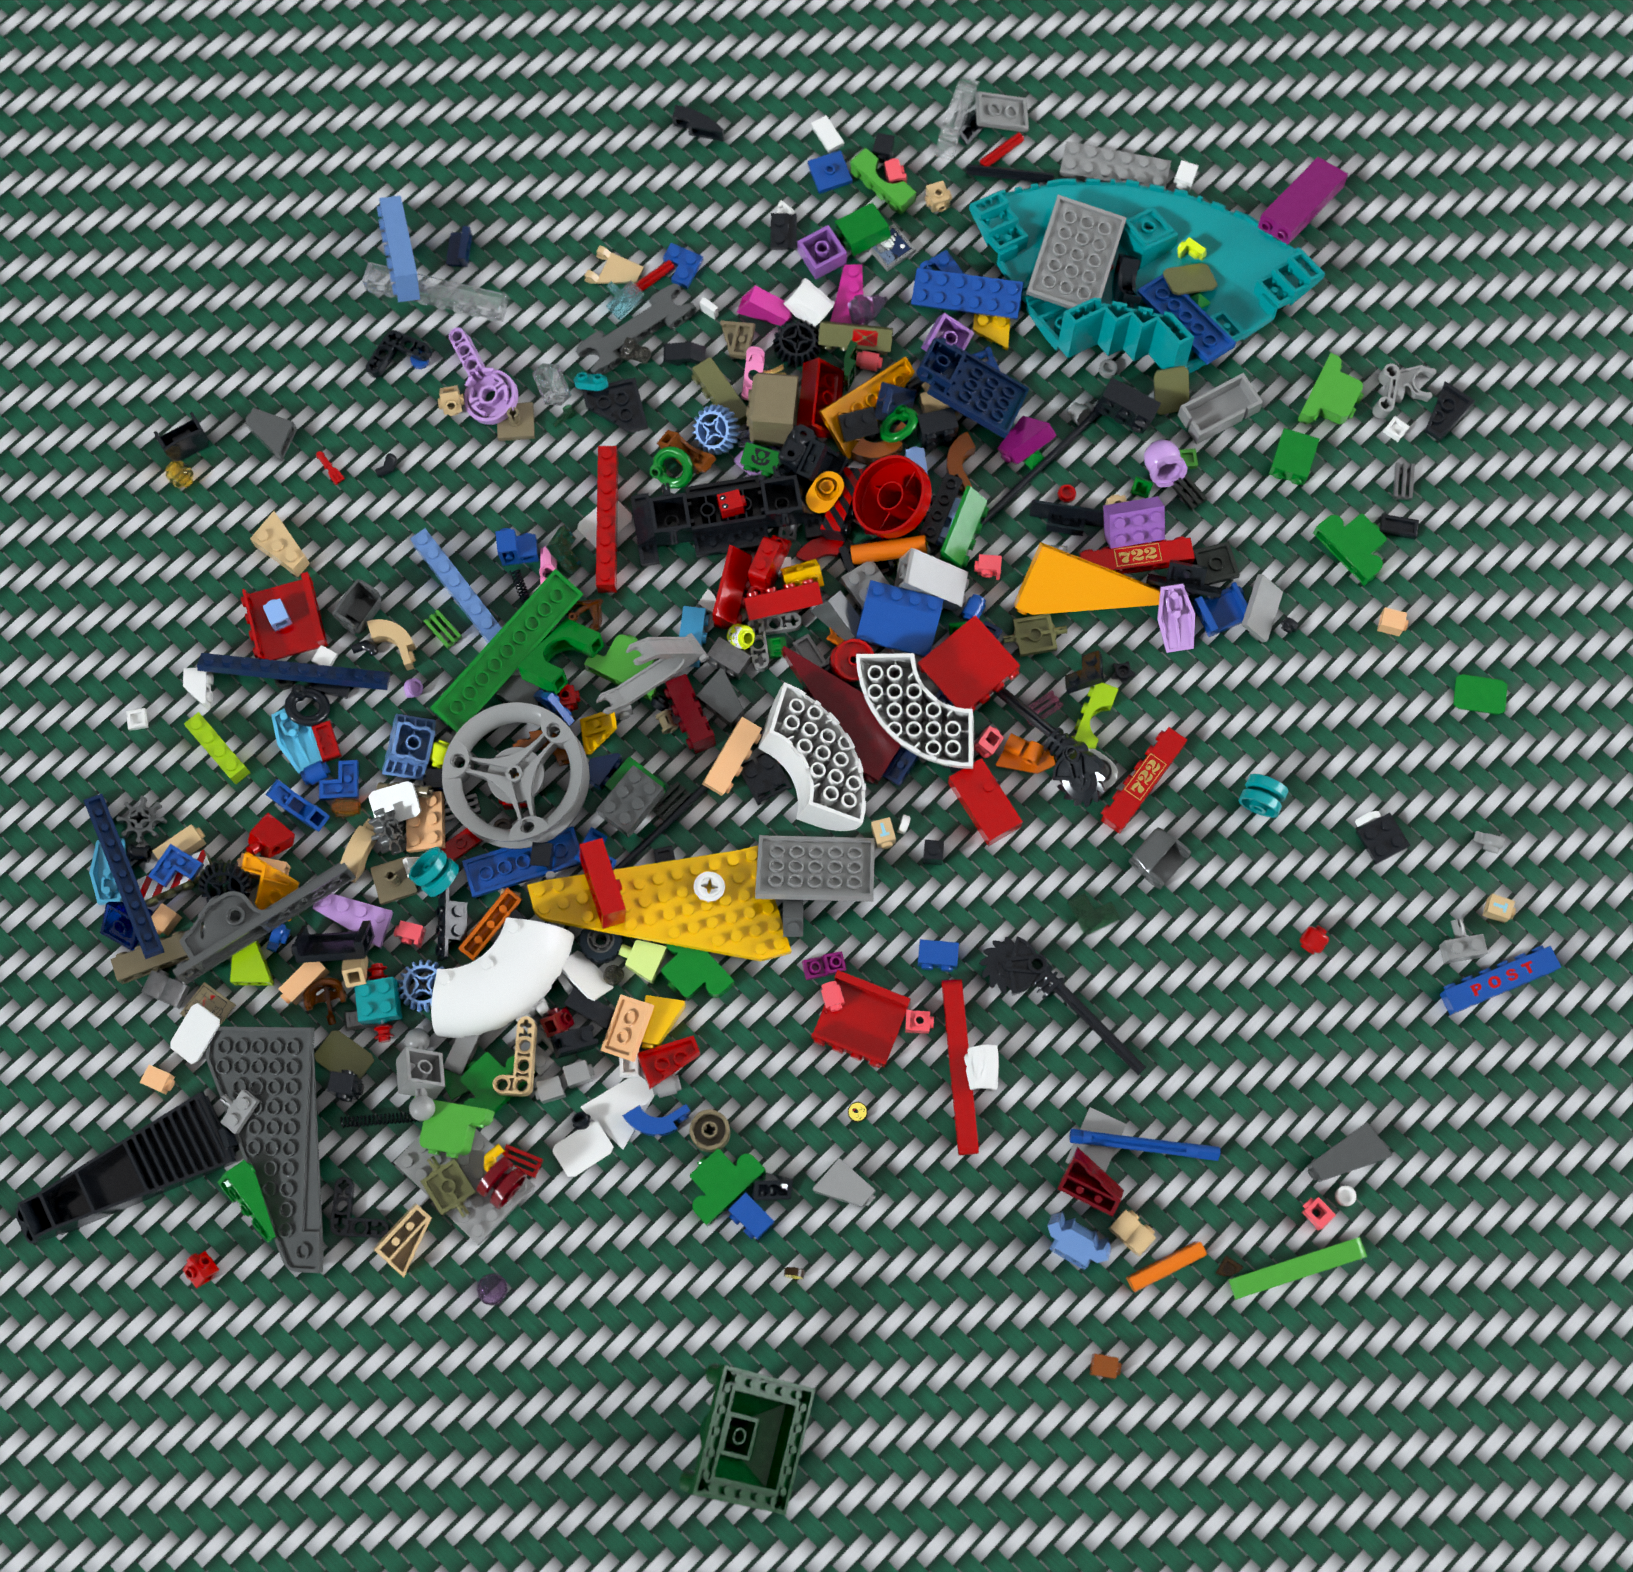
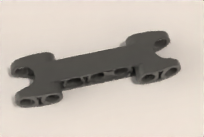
M678 284L669 285L650 298L651 307L608 335H605L601 330L595 332L577 347L576 353L579 357L597 355L599 360L591 368V373L604 375L622 363V353L666 324L671 330L679 327L695 313L696 307L693 303L684 305L674 304L673 301L682 289Z

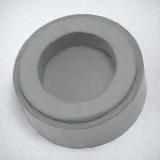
M1111 359L1103 360L1099 366L1100 375L1104 378L1114 377L1118 369L1117 363Z

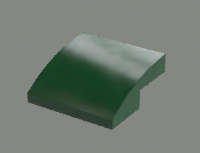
M852 340L847 347L844 359V390L847 392L856 378L857 342Z

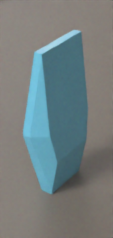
M285 708L271 715L277 745L298 774L304 770L303 768L319 760L322 761L312 727L300 726L294 723L287 716Z
M120 838L127 855L125 838ZM97 840L89 872L97 903L99 905L122 903V898L101 844Z

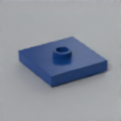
M841 150L807 161L819 194L852 184V177Z

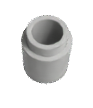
M673 1074L652 1088L654 1095H658L659 1098L677 1094V1091L682 1090L678 1075L673 1076Z

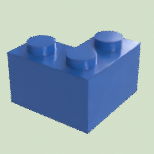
M510 528L495 531L497 553L503 566L540 561L538 541L535 534L524 533L521 536H516L515 530Z

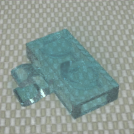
M611 281L607 287L616 296L606 307L620 320L645 294L633 281H630L622 290Z

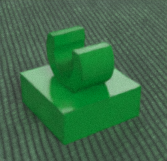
M785 637L766 639L769 659L783 657L782 648L786 646Z

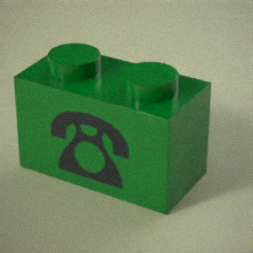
M746 442L740 464L744 466V470L750 472L758 470L761 471V475L771 478L774 475L772 467L776 465L777 471V465H779V452Z

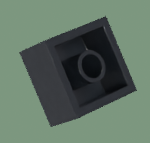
M950 407L917 415L919 422L916 432L920 447L924 448V450H933L942 445L951 446L957 439L959 426L953 408Z

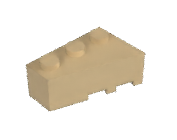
M275 511L271 513L250 538L256 548L297 577L310 564Z
M414 1203L376 1244L373 1250L401 1276L405 1277L432 1217Z

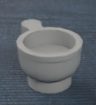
M1075 402L1070 406L1068 414L1071 416L1072 421L1079 425L1095 410V406L1090 402L1085 404Z
M1479 831L1475 832L1473 838L1474 842L1484 844L1483 850L1496 854L1504 846L1506 840L1502 837Z

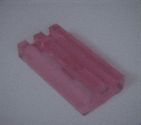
M1051 690L1028 707L1033 710L1051 697L1050 701L1034 711L1039 714L1053 703H1056V706L1041 715L1043 719H1046L1062 708L1063 703L1059 701V698Z

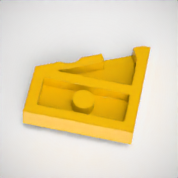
M974 314V334L986 338L991 343L995 342L1001 345L1002 349L1008 350L1010 318Z
M600 712L580 719L583 747L586 755H591L617 729L615 712L611 714Z

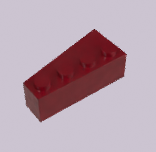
M683 674L665 682L666 689H664L667 700L671 699L673 702L671 709L674 716H679L681 722L678 725L681 732H686L688 739L685 740L689 750L693 749L694 753L697 754L716 746L714 733L710 729L706 716H703V710L699 701L695 698V692L687 675Z

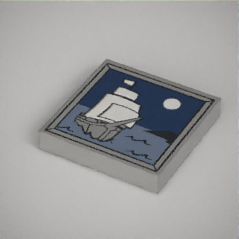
M895 224L889 226L891 238L868 249L887 272L916 252L915 247Z

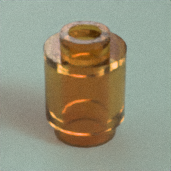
M336 798L335 802H332L331 805L332 813H335L336 817H355L360 815V799Z

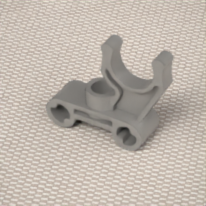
M1387 364L1378 375L1379 383L1385 387L1383 397L1378 400L1372 409L1373 415L1378 419L1387 417L1393 410L1395 402L1401 403L1405 390L1411 398L1428 402L1432 397V393L1419 390L1415 384V377L1424 375L1432 378L1436 374V369L1420 365L1400 370L1395 364Z

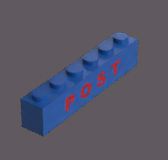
M1543 945L1533 949V953L1526 956L1525 953L1514 957L1515 961L1511 963L1508 960L1497 964L1498 968L1492 971L1490 968L1479 972L1480 976L1473 978L1470 975L1462 979L1461 984L1455 985V983H1451L1443 987L1444 991L1440 993V996L1449 1015H1453L1561 968V965L1552 947L1544 948Z

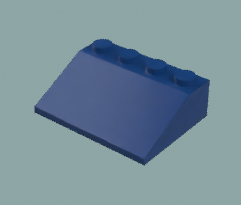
M870 580L856 639L925 657L931 652L944 599Z

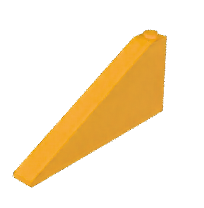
M1040 542L1013 604L1017 609L1016 611L1027 615V613L1037 615L1159 605L1160 589Z

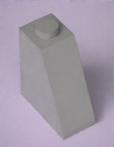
M840 1158L813 1187V1191L817 1194L859 1207H863L865 1204L869 1206L876 1198L874 1196L876 1190Z

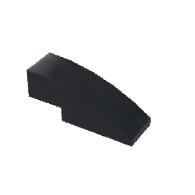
M675 104L672 116L673 126L688 129L690 136L724 141L723 128L715 121L696 110Z
M575 987L564 1003L570 1010L608 1031L615 1010L598 1000L588 999Z

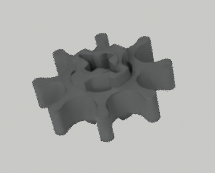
M140 796L141 802L137 807H132L131 804L125 802L124 805L129 809V814L126 817L118 816L116 818L119 823H128L127 829L121 835L124 838H128L130 834L137 833L136 842L140 845L144 843L143 837L147 833H152L158 839L160 836L154 831L156 824L167 823L164 817L157 818L155 815L157 810L162 808V805L159 802H155L152 807L148 808L146 807L147 798L144 796Z
M384 808L375 810L376 818L368 821L374 827V833H376V835L371 837L372 841L378 839V842L382 845L381 853L391 851L392 855L401 853L400 845L406 843V838L402 836L400 828L404 827L405 824L403 822L398 824V821L394 818L395 810L385 812Z

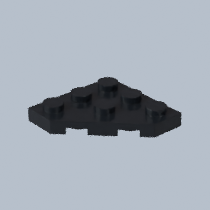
M635 377L608 383V387L600 391L582 390L587 410L629 433L648 429Z

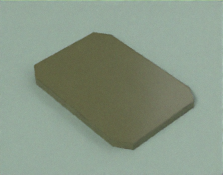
M1203 263L1167 268L1162 273L1172 294L1176 295L1214 290L1218 285L1209 266Z
M1184 365L1156 371L1154 375V400L1161 403L1157 411L1159 415L1178 412L1181 405L1189 402V371Z
M331 1031L314 1054L316 1062L330 1072L341 1073L342 1069L353 1071V1074H357L359 1079L364 1076L374 1062L371 1053L340 1031Z

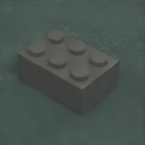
M633 765L596 810L599 816L629 838L665 795V791L662 786Z

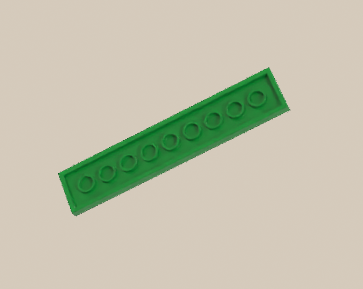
M555 569L430 707V710L457 733L469 719L482 709L515 672L518 665L540 644L582 597L583 593Z

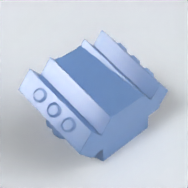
M396 714L393 720L382 774L423 780L435 737L436 720Z
M1063 1211L1051 1215L1048 1229L1051 1237L1055 1239L1050 1247L1053 1253L1084 1270L1088 1268L1091 1260L1100 1263L1109 1259L1111 1252L1109 1238L1099 1240L1097 1231H1091L1076 1222L1075 1218L1065 1220Z

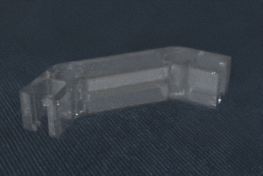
M962 77L959 80L939 134L934 156L948 160L954 158L960 134L971 104L975 100V91L979 87V81Z

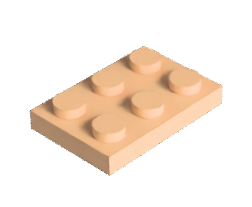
M433 792L431 798L418 797L422 811L417 817L406 820V851L409 853L421 852L433 847L445 849L444 792Z
M620 994L600 1051L635 1062L654 1005Z

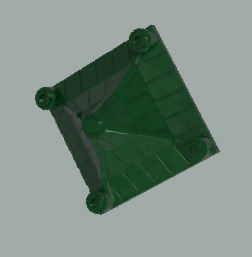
M713 1363L707 1368L706 1380L708 1383L715 1385V1392L712 1397L710 1411L700 1425L701 1448L696 1462L697 1465L694 1471L686 1470L682 1473L679 1479L680 1488L692 1495L786 1515L816 1389L724 1364Z

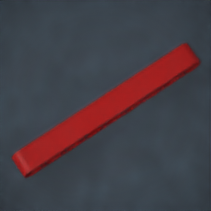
M962 979L942 980L958 1155L979 1154L973 1090H970L966 1074L967 1065L964 1060L969 1046Z

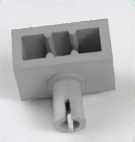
M1463 919L1450 921L1455 938L1445 940L1439 945L1443 964L1482 958L1488 953L1483 934L1469 936L1466 934Z

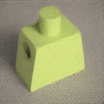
M636 940L633 947L622 944L618 955L627 958L626 968L653 984L668 949L663 945Z

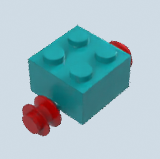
M382 963L372 964L371 968H368V971L372 972V976L368 978L369 981H366V984L354 986L358 1022L362 1025L379 1023L374 1028V1031L378 1032L374 1039L384 1043L391 1041V1038L394 1037L393 1034H390V1030L394 1027L387 1024V1022L403 1018L398 980L385 975L384 970L387 967L383 966Z

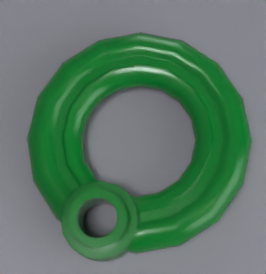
M904 404L899 405L894 412L886 417L880 426V437L882 440L894 443L908 437L917 427L919 422L918 413L915 409L908 408ZM897 420L902 422L908 420L907 425L902 430L895 433L890 432L894 422Z
M670 446L658 451L654 457L653 465L650 467L651 476L657 478L662 484L665 483V486L666 483H669L671 489H680L687 486L692 480L694 473L690 457L682 449ZM669 457L678 459L683 466V473L678 478H672L666 474L664 461Z

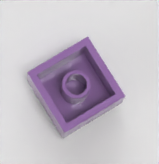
M829 225L797 241L798 253L815 279L847 264V252Z

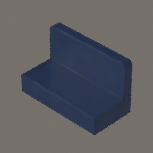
M463 226L462 233L451 232L446 259L447 266L468 267L473 236L469 226Z

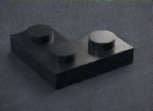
M1098 650L1083 655L1082 670L1065 675V686L1069 694L1104 682L1101 652Z

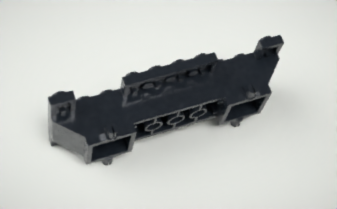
M775 465L772 467L774 477L760 480V483L757 475L685 487L686 493L679 494L670 492L669 483H666V490L665 483H663V494L659 497L649 498V493L630 496L641 567L660 564L657 549L659 546L694 541L697 558L728 553L729 545H733L742 551L759 548L763 537L769 538L767 529L804 523L807 540L824 537L820 530L823 522L822 514L813 512L806 503V495L813 482L804 477L797 478V475H781L780 465H777V471ZM739 489L740 495H744L747 506H744V513L722 519L717 495ZM780 504L786 505V507L783 509L779 508L778 506ZM670 522L677 523L675 526H668Z

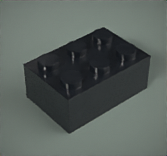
M1111 378L1094 409L1098 410L1101 415L1113 418L1119 424H1125L1132 431L1143 434L1153 421L1161 403Z

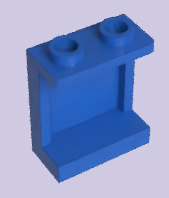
M1234 582L1229 588L1222 590L1221 598L1211 599L1200 596L1194 600L1192 606L1208 637H1212L1242 624L1248 602L1244 599L1243 589Z

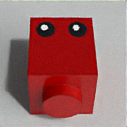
M739 489L717 495L722 519L744 513V506H747L744 495H740Z

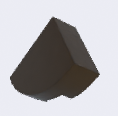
M1225 1256L1215 1274L1224 1277L1232 1276L1240 1272L1243 1266Z

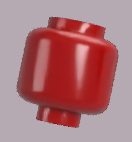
M1319 925L1316 928L1308 926L1300 937L1301 947L1312 955L1315 953L1320 954L1329 942V937L1325 935L1327 931Z

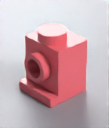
M893 158L884 162L887 183H899L902 181L906 183L907 176L903 165L900 166L899 159Z
M979 554V560L975 561L974 572H978L977 575L985 578L996 576V580H1000L1002 556Z
M988 726L975 741L974 750L986 759L994 754L1005 737L1000 734L998 729Z
M400 920V924L395 927L394 936L401 939V943L412 945L413 942L417 948H421L426 933L424 926Z
M906 1010L905 1033L929 1034L930 1028L934 1027V1017L930 1016V1011ZM922 1018L924 1022L922 1024H918L916 1022V1019Z
M1319 1197L1315 1200L1310 1198L1303 1205L1305 1208L1302 1211L1303 1215L1318 1231L1323 1229L1336 1216ZM1314 1209L1318 1210V1217L1312 1213Z

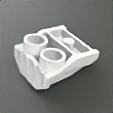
M805 278L792 296L784 302V305L795 317L801 319L803 323L806 321L808 325L812 324L815 327L825 318L835 302L830 300L811 281Z
M979 1045L968 1048V1053L965 1054L964 1060L967 1065L966 1074L970 1090L979 1088L991 1089V1091L997 1090L999 1070L997 1045Z

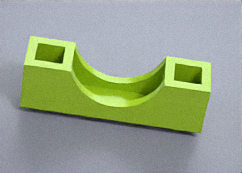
M1105 683L1090 687L1087 695L1090 697L1089 703H1084L1081 713L1084 714L1082 720H1077L1074 730H1077L1076 736L1071 737L1076 741L1084 742L1089 749H1096L1099 739L1091 730L1090 720L1097 713L1111 710L1119 688Z
M199 712L184 723L186 728L235 785L251 773Z

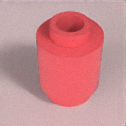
M869 351L857 353L856 366L860 367V369L877 372L878 368H882L883 358L880 357V353Z
M836 981L823 984L821 986V993L826 1009H831V1012L841 1010L845 1001L840 985H837Z

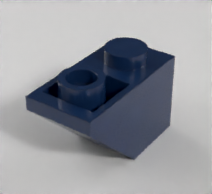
M614 753L591 758L588 762L590 772L589 784L602 791L613 773L623 764L621 754Z

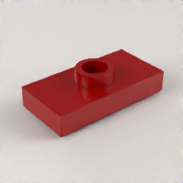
M330 720L311 726L322 761L327 762L341 757L342 755Z
M466 828L445 843L446 848L441 850L447 854V858L456 861L483 842V840Z

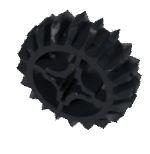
M791 319L790 325L784 323V328L779 327L778 332H775V339L773 340L774 352H777L776 356L781 358L782 363L787 361L788 366L792 363L796 368L798 364L803 366V363L816 359L817 354L821 352L820 348L822 345H818L819 331L814 329L812 324L808 326L806 321L801 323L798 319L797 323H794ZM797 339H799L798 348H796Z
M221 859L219 863L213 861L211 865L208 864L201 872V877L198 880L199 891H202V897H207V903L214 896H220L230 891L240 892L249 898L253 887L252 878L249 877L250 873L241 869L238 866V861L232 864L230 859L227 863Z

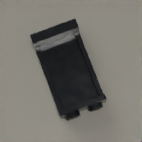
M363 921L359 931L309 934L307 925L302 926L300 932L297 933L294 944H292V955L295 956L297 963L365 959L375 937L371 921Z

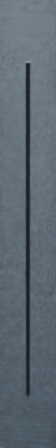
M1095 409L988 511L986 518H982L981 524L984 526L1081 434L1100 415L1098 410ZM828 664L824 670L830 673L831 668ZM701 785L614 869L626 868L709 788Z

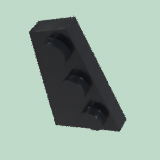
M1445 381L1426 426L1425 433L1441 442L1472 408L1475 400Z

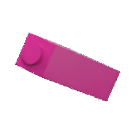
M754 286L742 297L736 312L778 326L789 322L793 315L784 305V300L757 286Z

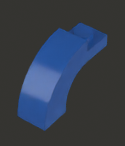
M277 779L265 794L286 812L318 832L330 818L319 807L308 802Z
M685 1104L665 1117L656 1118L646 1114L638 1105L622 1116L636 1131L648 1136L659 1137L678 1131L674 1123L678 1122L680 1124L686 1121L691 1112Z

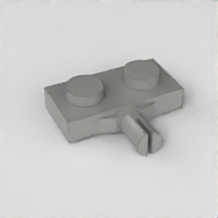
M246 1089L241 1090L235 1100L224 1094L220 1101L228 1106V1110L221 1123L234 1134H239L260 1101Z

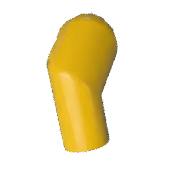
M499 1143L484 1155V1169L486 1172L497 1162V1157L504 1152Z

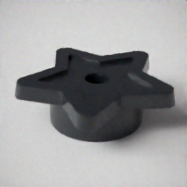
M1129 661L1122 664H1113L1115 672L1111 678L1120 679L1124 685L1127 683L1128 678L1136 675L1131 670Z

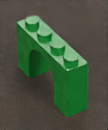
M566 618L518 665L522 679L557 695L568 684L564 670L550 664V659L554 655L567 650H574L593 658L604 647L601 634Z

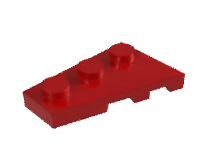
M693 1035L639 1052L637 1057L649 1089L700 1056V1051Z

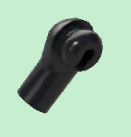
M920 378L908 385V389L917 391L915 399L918 397L919 388L925 383Z
M368 640L351 645L354 654L363 650L368 651L370 656L379 653L378 645Z

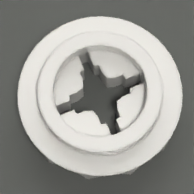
M704 872L694 882L695 894L700 900H705L707 903L709 901L716 902L717 899L722 897L725 890L724 880L714 872ZM709 881H711V886L715 887V889H711L710 894H708L707 888H704V886L708 885Z

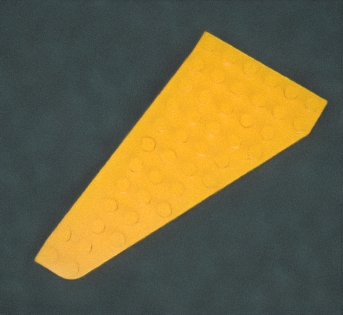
M758 845L736 851L614 869L616 880L620 879L622 885L620 893L626 908L625 923L602 929L585 874L549 879L527 885L534 913L541 920L760 962L788 955L792 952L788 938L783 937V923L775 899H755ZM704 872L717 873L724 880V893L716 902L709 901L707 903L705 900H700L695 894V879ZM709 881L707 886H704V888H707L708 894H710L711 889H715V887L711 886V881Z

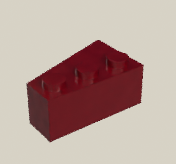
M1078 1147L1058 1186V1190L1112 1217L1124 1192L1110 1176Z

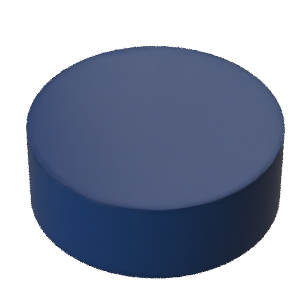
M410 357V361L416 369H424L429 364V360L419 361Z

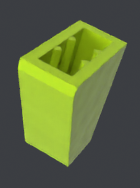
M258 940L232 956L230 982L232 984L274 986V980Z

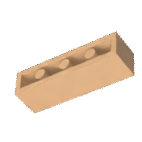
M741 717L702 785L721 796L725 792L729 793L734 785L731 781L734 776L738 777L743 769L741 766L744 759L747 761L753 752L750 750L753 743L757 744L762 737V734H760L762 728Z

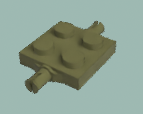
M1050 614L1013 619L1014 635L1003 636L1004 644L1015 642L1020 657L1057 651L1056 635L1067 634V627L1065 625L1055 628Z
M435 1156L427 1159L433 1170L420 1182L440 1214L443 1216L450 1210L457 1208L462 1218L466 1217V1215L468 1216L470 1212L464 1203L477 1192L457 1160L454 1158L447 1164L439 1165Z

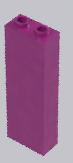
M1317 157L1262 213L1258 228L1288 245L1344 187L1348 173Z

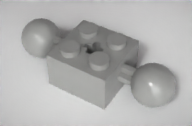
M414 1028L406 1034L404 1039L405 1048L396 1059L398 1093L415 1096L410 1102L409 1112L414 1119L426 1121L435 1112V1104L432 1099H436L445 1087L443 1055L440 1052L426 1050L430 1044L428 1033L423 1029Z

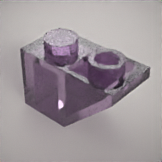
M856 295L848 303L852 324L870 323L877 317L888 301L887 297Z

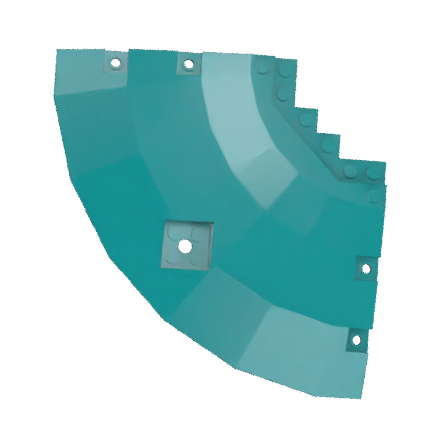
M1057 179L1047 181V185L1039 186L1038 183L1031 184V188L1027 189L1015 187V190L1011 192L1000 190L971 203L969 206V210L987 246L990 245L998 254V268L1006 280L1024 282L1022 300L1027 305L1026 311L1056 351L1060 349L1067 358L1098 344L1107 356L1122 349L1133 361L1149 355L1161 369L1184 365L1190 374L1206 365L1191 349L1194 336L1172 312L1164 311V315L1154 313L1153 309L1149 308L1142 300L1140 304H1134V307H1129L1126 303L1114 301L1113 282L1119 254L1135 256L1140 260L1136 277V292L1137 289L1162 275L1163 271L1167 268L1199 263L1208 265L1218 285L1214 290L1201 292L1211 302L1210 305L1202 310L1235 342L1246 339L1273 321L1277 309L1288 304L1291 306L1324 279L1325 273L1301 248L1297 247L1295 249L1258 228L1259 221L1250 215L1237 210L1233 213L1226 210L1225 205L1215 201L1212 204L1202 200V196L1199 195L1196 198L1188 195V191L1175 189L1172 192L1164 190V186L1150 184L1149 187L1141 186L1138 181L1128 179L1126 182H1116L1115 179H1110V182H1100V179H1086V182H1076V179ZM1058 195L1126 217L1116 250V257L1112 263L1114 268L1109 272L1102 298L1094 297L1070 309L1026 294ZM1190 237L1206 249L1207 256L1201 261L1198 258H1192L1187 251L1183 258L1180 259L1177 250L1179 244Z

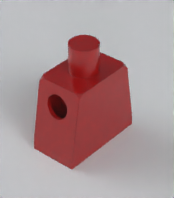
M267 813L250 831L249 846L246 848V851L254 856L260 853L265 858H271L292 847L295 834L270 813Z

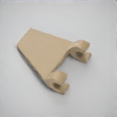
M599 245L596 257L607 260L599 276L591 270H587L585 274V281L590 284L636 283L644 267L613 254L605 247Z

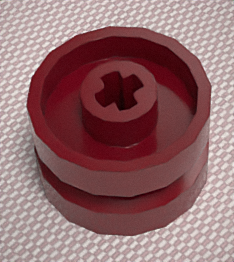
M505 1156L489 1169L476 1189L484 1198L491 1196L490 1203L497 1209L502 1208L512 1199L527 1178V1174L520 1168L512 1170L514 1163Z

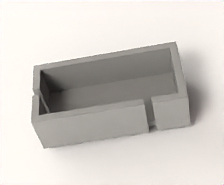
M1242 373L1181 405L1178 417L1185 428L1189 427L1188 432L1197 445L1241 422L1243 417L1246 419L1258 413L1263 401L1245 374Z

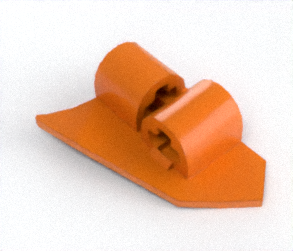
M1011 733L996 766L1038 774L1054 767L1055 760L1049 751L1046 752L1043 749V745L1035 741L1029 742Z

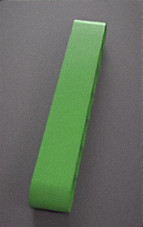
M1358 1237L1228 1281L1236 1300L1365 1258L1367 1255L1362 1241Z

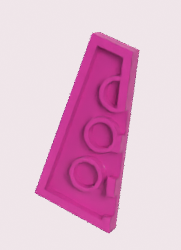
M862 264L844 265L830 322L864 325Z

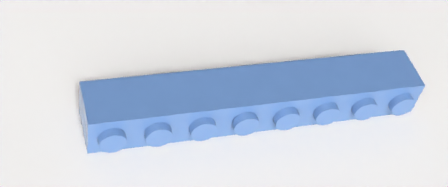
M426 528L410 538L414 548L482 637L489 643L502 627Z

